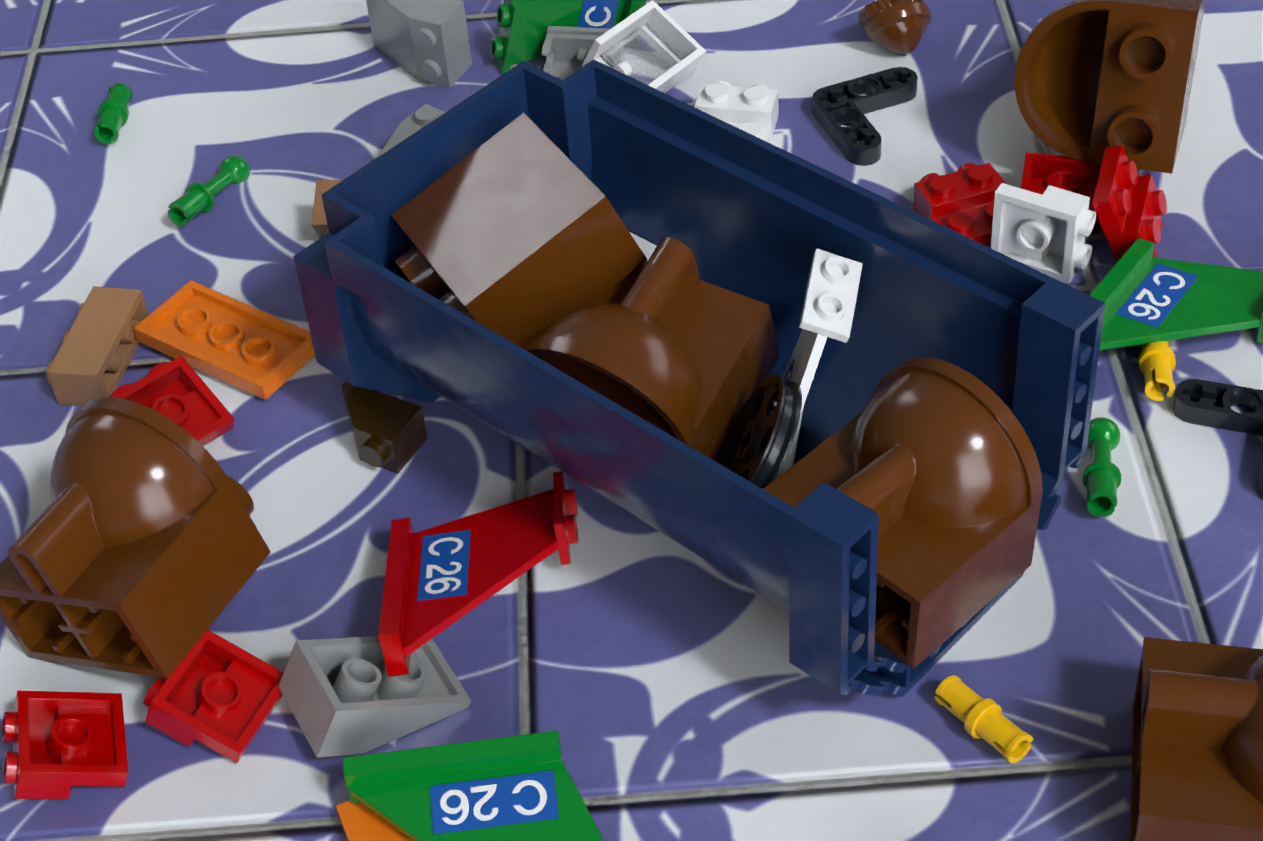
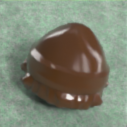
M877 0L864 6L859 12L858 22L863 26L868 38L876 42L880 47L900 54H909L916 49L932 19L930 10L923 0Z

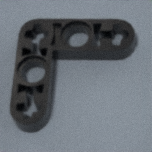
M895 67L820 88L813 93V116L849 162L860 166L872 165L881 158L882 138L864 114L913 100L917 94L918 76L912 69ZM858 94H871V95H869V96H861V95H858ZM849 124V125H854V126H851V127H841V126H839V125Z
M1200 379L1185 380L1177 385L1172 407L1173 413L1180 420L1195 425L1263 436V390ZM1215 403L1221 404V407H1215ZM1243 405L1252 409L1253 412L1241 414L1233 411L1230 407ZM1263 445L1256 482V492L1262 500Z

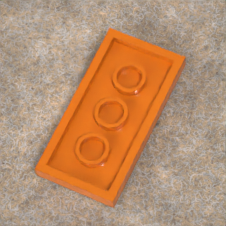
M192 280L133 328L138 342L175 359L182 355L190 366L264 400H267L315 356L309 331Z

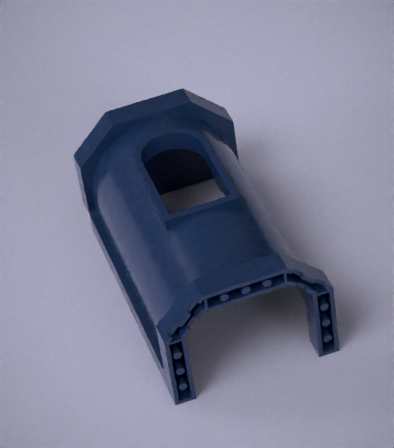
M594 59L564 80L523 61L322 194L329 233L293 256L318 364L356 387L433 403L440 397L445 398L789 611V662L840 695H848L850 690H856L863 695L880 696L882 691H888L895 696H904L1023 576L1024 572L917 667L912 669L875 642L879 513L824 482L794 508L440 301L439 299L448 293L449 290L439 298H435L416 287L394 261L414 244L391 216L393 213L524 112L607 197L629 232L656 246L664 237L679 240L693 252L700 280L769 305L780 354L770 375L778 374L783 377L803 330L799 328L813 254L816 248L863 263L850 337L847 343L827 337L804 404L793 465L860 414L872 396L877 383L886 373L901 362L916 357L943 360L969 372L999 396L1018 419L1032 443L1042 475L1043 489L1037 525L1038 530H1046L1061 502L1062 497L1056 491L1064 478L1067 468H1078L1086 454L1105 302Z

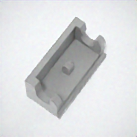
M548 26L542 48V56H546L543 71L564 80L582 67L595 39L610 29ZM623 47L606 58L614 67L624 61Z

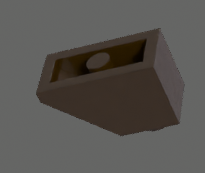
M345 381L342 384V391L360 460L370 466L380 467L398 474L427 440L422 407L379 391L353 386Z

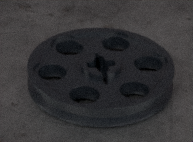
M772 374L765 378L750 395L735 420L718 463L762 489L773 482L786 460L799 423L802 407L800 385L793 381L784 383V379L778 374Z

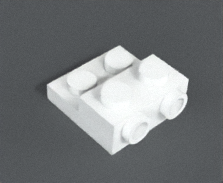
M726 81L702 84L694 107L771 143L779 116L778 90L770 89L764 84H755L752 87H736Z
M1001 183L995 191L991 249L1056 280L1069 284L1079 269L1084 270L1087 267L1092 254V245L1085 244V236L1088 237L1096 220V212L1089 210L1090 197L1050 185L1041 195Z

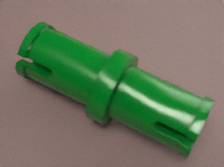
M115 83L114 88L110 86L107 99L99 106L97 112L99 120L93 132L95 138L100 143L112 144L113 140L116 142L119 137L120 128L128 120V105L132 100L133 94L131 89L125 84Z

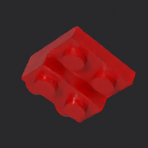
M1123 145L1106 147L1092 205L1115 260L1118 262L1138 238L1154 242L1155 244L1160 243L1161 229L1163 227L1161 216L1167 212V201L1163 190L1157 189L1152 174L1138 176L1137 167L1134 161L1128 160ZM1154 244L1153 257H1156V256H1157V250H1156L1155 244Z
M1026 152L1021 189L1042 195L1049 185L1090 197L1089 210L1095 211L1092 202L1102 164L1080 161L1063 155ZM1096 214L1095 222H1100Z
M966 163L957 172L940 176L937 173H929L922 177L919 182L914 183L913 209L916 213L985 246H991L995 191L1005 181L990 163L982 165Z
M182 355L169 363L161 362L148 372L147 376L133 384L121 385L110 395V397L134 401L159 412L186 430L202 446L234 428V417Z
M207 630L167 680L158 678L153 683L143 702L144 705L149 707L145 722L189 748L194 740H197L233 762L238 763L283 697L278 686L284 672Z
M17 691L13 712L4 711L2 720V743H13V752H5L3 784H14V799H69L72 786L125 787L128 777V761L122 693Z

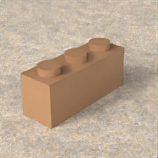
M93 286L85 303L80 305L78 316L71 329L64 334L62 345L54 360L49 362L47 367V382L52 386L58 404L83 406L93 399L110 397L112 392L118 388L140 344L136 339L133 328L149 316L142 290Z

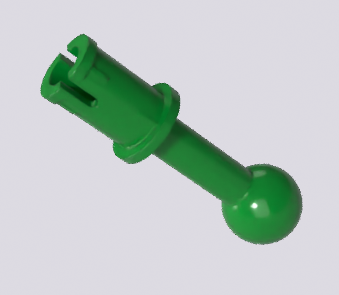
M229 156L220 163L219 173L204 185L197 182L190 184L186 188L185 194L169 205V219L178 226H185L199 213L210 211L214 206V197L230 184H238L248 179L250 167L246 160L239 156Z
M1098 417L1090 421L1087 447L1092 450V463L1084 469L1082 474L1083 484L1087 488V510L1097 517H1107L1115 511V506H1117V488L1121 484V472L1115 464L1111 463V451L1119 444L1120 430L1114 421L1105 417Z

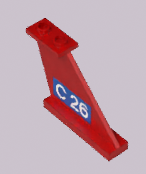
M563 471L553 472V489L416 533L413 530L411 517L391 520L378 633L388 677L409 674L410 655L412 652L556 550L559 552L561 565L571 564L570 544L579 543L576 522L578 507L575 489H566Z

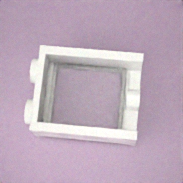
M652 0L595 39L582 67L594 59L666 93L687 76L693 75L706 50Z

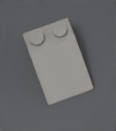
M366 0L374 46L418 81L451 88L472 65L464 1Z
M378 636L296 640L278 686L317 758L364 754L466 710L471 703V699L433 639L411 653L409 674L388 677Z

